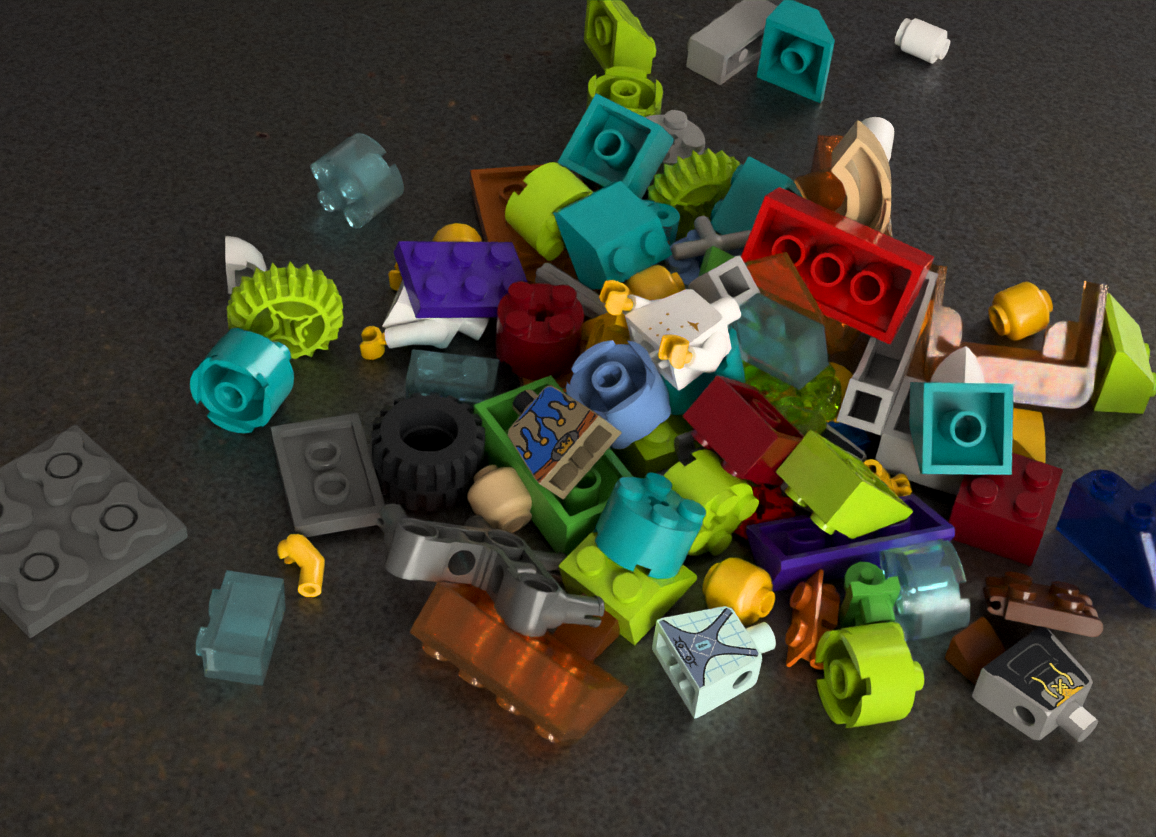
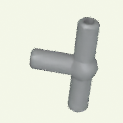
M700 216L694 221V227L700 239L673 244L671 248L672 256L675 260L703 256L711 246H715L723 251L744 248L751 231L746 230L719 236L716 234L709 218Z

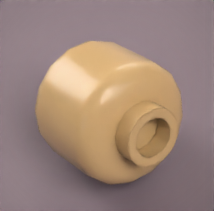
M489 465L475 474L473 477L475 483L470 487L467 494L468 503L475 515H481L493 529H500L511 533L521 529L531 520L532 500L530 493L513 467L498 468L496 465Z

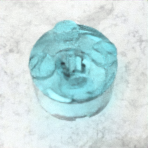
M355 133L311 164V171L320 189V192L317 193V198L322 207L328 212L338 210L345 215L348 223L355 229L362 228L388 208L404 191L403 180L395 163L390 167L382 158L387 152L378 142L363 133Z
M933 539L880 551V565L886 580L894 576H898L901 590L894 604L893 612L895 616L894 622L901 625L905 641L910 642L963 630L969 625L970 601L969 598L960 599L959 583L966 582L959 556L951 542L948 540L943 541V539Z

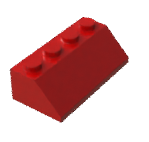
M781 187L765 195L741 255L755 283L889 345L893 342L918 296L934 260V256Z

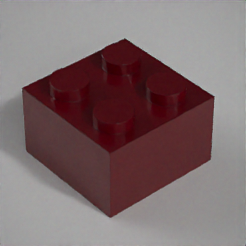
M720 375L715 377L683 415V418L693 427L690 432L693 438L703 447L709 450L713 448L723 458L720 464L726 472L740 479L751 480L757 485L766 483L780 486L784 480L776 471L805 437L755 386Z
M1012 453V475L965 474L949 519V523L955 527V537L952 540L1031 566L1045 531L1064 469Z

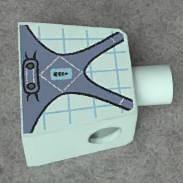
M723 606L656 620L652 650L695 719L753 687L758 680L762 662L761 654L775 649L776 641L771 627L766 622L745 628L734 610Z

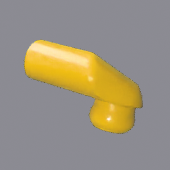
M869 459L863 462L898 497L911 495L912 488L905 474L900 473L891 478L886 469L877 460Z
M290 534L287 539L279 542L277 546L278 556L280 559L284 558V563L293 564L296 562L300 567L298 592L305 597H317L322 591L325 566L324 557L307 537L300 534Z

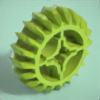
M709 148L702 155L692 150L690 157L685 159L677 155V163L674 165L664 164V174L654 175V185L648 187L649 198L646 200L676 207L680 214L676 237L678 241L687 237V233L690 230L695 229L694 221L696 218L706 216L711 222V212L716 203L721 199L724 200L732 186V175L740 165V162L734 156L729 157L723 150L715 154Z
M291 261L283 268H277L272 262L270 270L265 272L255 268L253 278L242 276L240 286L232 288L231 299L228 300L226 308L229 330L240 328L244 331L260 334L272 342H280L289 349L293 359H298L304 355L312 357L316 349L328 350L330 340L338 339L339 328L343 327L342 297L339 295L333 279H327L322 269L312 272L308 263L299 269L295 268Z

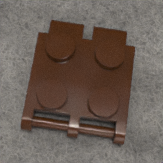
M1005 572L1004 577L1001 576V578L990 576L984 579L986 587H983L982 590L988 611L992 614L1004 616V619L1089 637H1097L1103 632V624L1098 618L1096 609L1092 606L1091 598L1085 593H1080L1079 588L1075 585L1060 581H1052L1051 586L1032 583L1033 578L1017 572Z

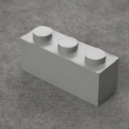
M743 0L740 3H736L729 11L715 18L709 25L699 32H695L690 37L687 43L688 56L686 67L718 85L726 82L760 56L766 18L776 9L777 5L767 0Z

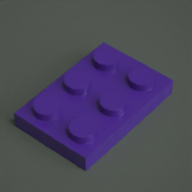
M398 241L393 252L415 318L497 317L499 302L508 293V287L517 281L527 282L513 242Z

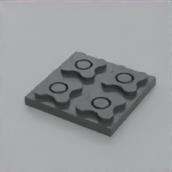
M77 424L0 467V608L29 638L37 635L188 538L186 525Z

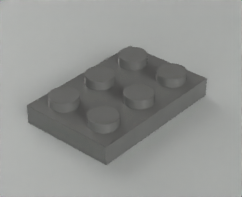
M358 413L270 427L271 442L294 534L311 537L377 525V518H381L379 512L385 506Z

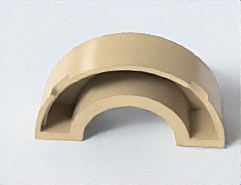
M857 119L832 151L831 172L843 183L847 194L841 206L834 212L884 234L891 212L890 166L885 151L876 136Z

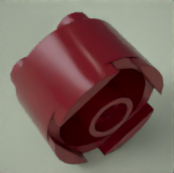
M524 281L514 282L508 287V293L500 300L497 309L495 351L501 363L504 360L512 366L514 374L526 379L540 380L550 375L556 378L560 376L561 370L570 365L572 368L574 362L580 356L584 320L583 307L576 298L577 293L574 288L569 285L529 284Z

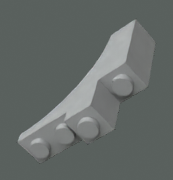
M928 271L918 296L890 345L870 336L862 359L854 375L849 380L837 422L882 436L904 377L908 373L938 273Z

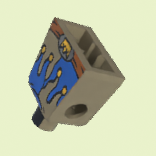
M549 385L539 395L532 390H524L516 396L512 407L519 415V418L509 428L508 437L534 479L564 500L622 432L593 410L554 386Z

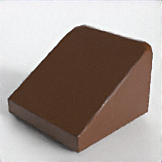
M605 609L603 616L593 615V617L601 619L598 627L562 623L552 635V640L590 665L619 636L618 620Z
M982 616L952 637L945 659L976 686L981 669L1004 653L1006 649L991 624Z

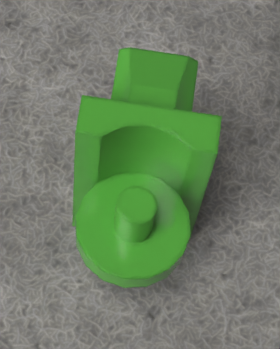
M858 562L848 568L843 579L846 595L838 614L841 628L894 622L893 607L901 590L898 576L889 577L886 580L883 571L877 565L870 562Z

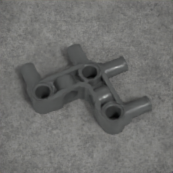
M388 504L380 510L379 515L381 518H377V525L385 534L384 545L388 552L384 566L391 574L407 580L449 581L472 584L475 587H479L481 590L486 591L495 603L494 609L504 620L505 625L513 631L526 636L541 637L545 635L547 629L556 628L562 623L588 625L594 628L600 625L601 619L593 617V615H604V601L600 596L568 594L558 584L563 582L561 574L558 572L560 571L558 566L567 557L565 553L531 550L530 546L521 537L508 531L493 529L481 515L470 517L465 522V526L408 518L405 510L397 504ZM460 551L457 556L451 558L453 554Z

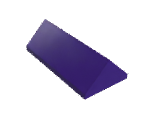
M911 494L900 497L913 510V513L907 519L855 539H851L837 530L832 535L826 533L810 519L811 514L747 525L746 534L756 566L770 574L773 584L772 591L777 592L795 588L800 582H806L819 569L824 570L823 582L844 578L848 568L858 562H870L877 565L881 570L933 561L955 537V527L916 495Z

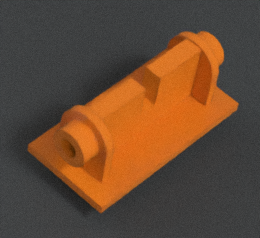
M819 569L806 582H800L791 595L792 620L785 637V643L788 645L786 666L791 667L802 658L809 661L812 668L824 670L823 663L815 664L816 649L821 636L826 631H831L837 626L840 595L836 592V588L833 585L822 584L824 574L822 569Z

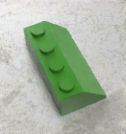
M550 375L475 404L474 414H479L482 419V427H485L484 458L490 465H496L498 468L513 467L531 496V520L556 553L563 552L568 556L590 533L594 532V528L616 482L622 477L633 476L609 447L564 500L534 479L509 439L508 430L519 418L512 405L516 396L522 391L532 390L539 395L546 386L552 385L565 393Z

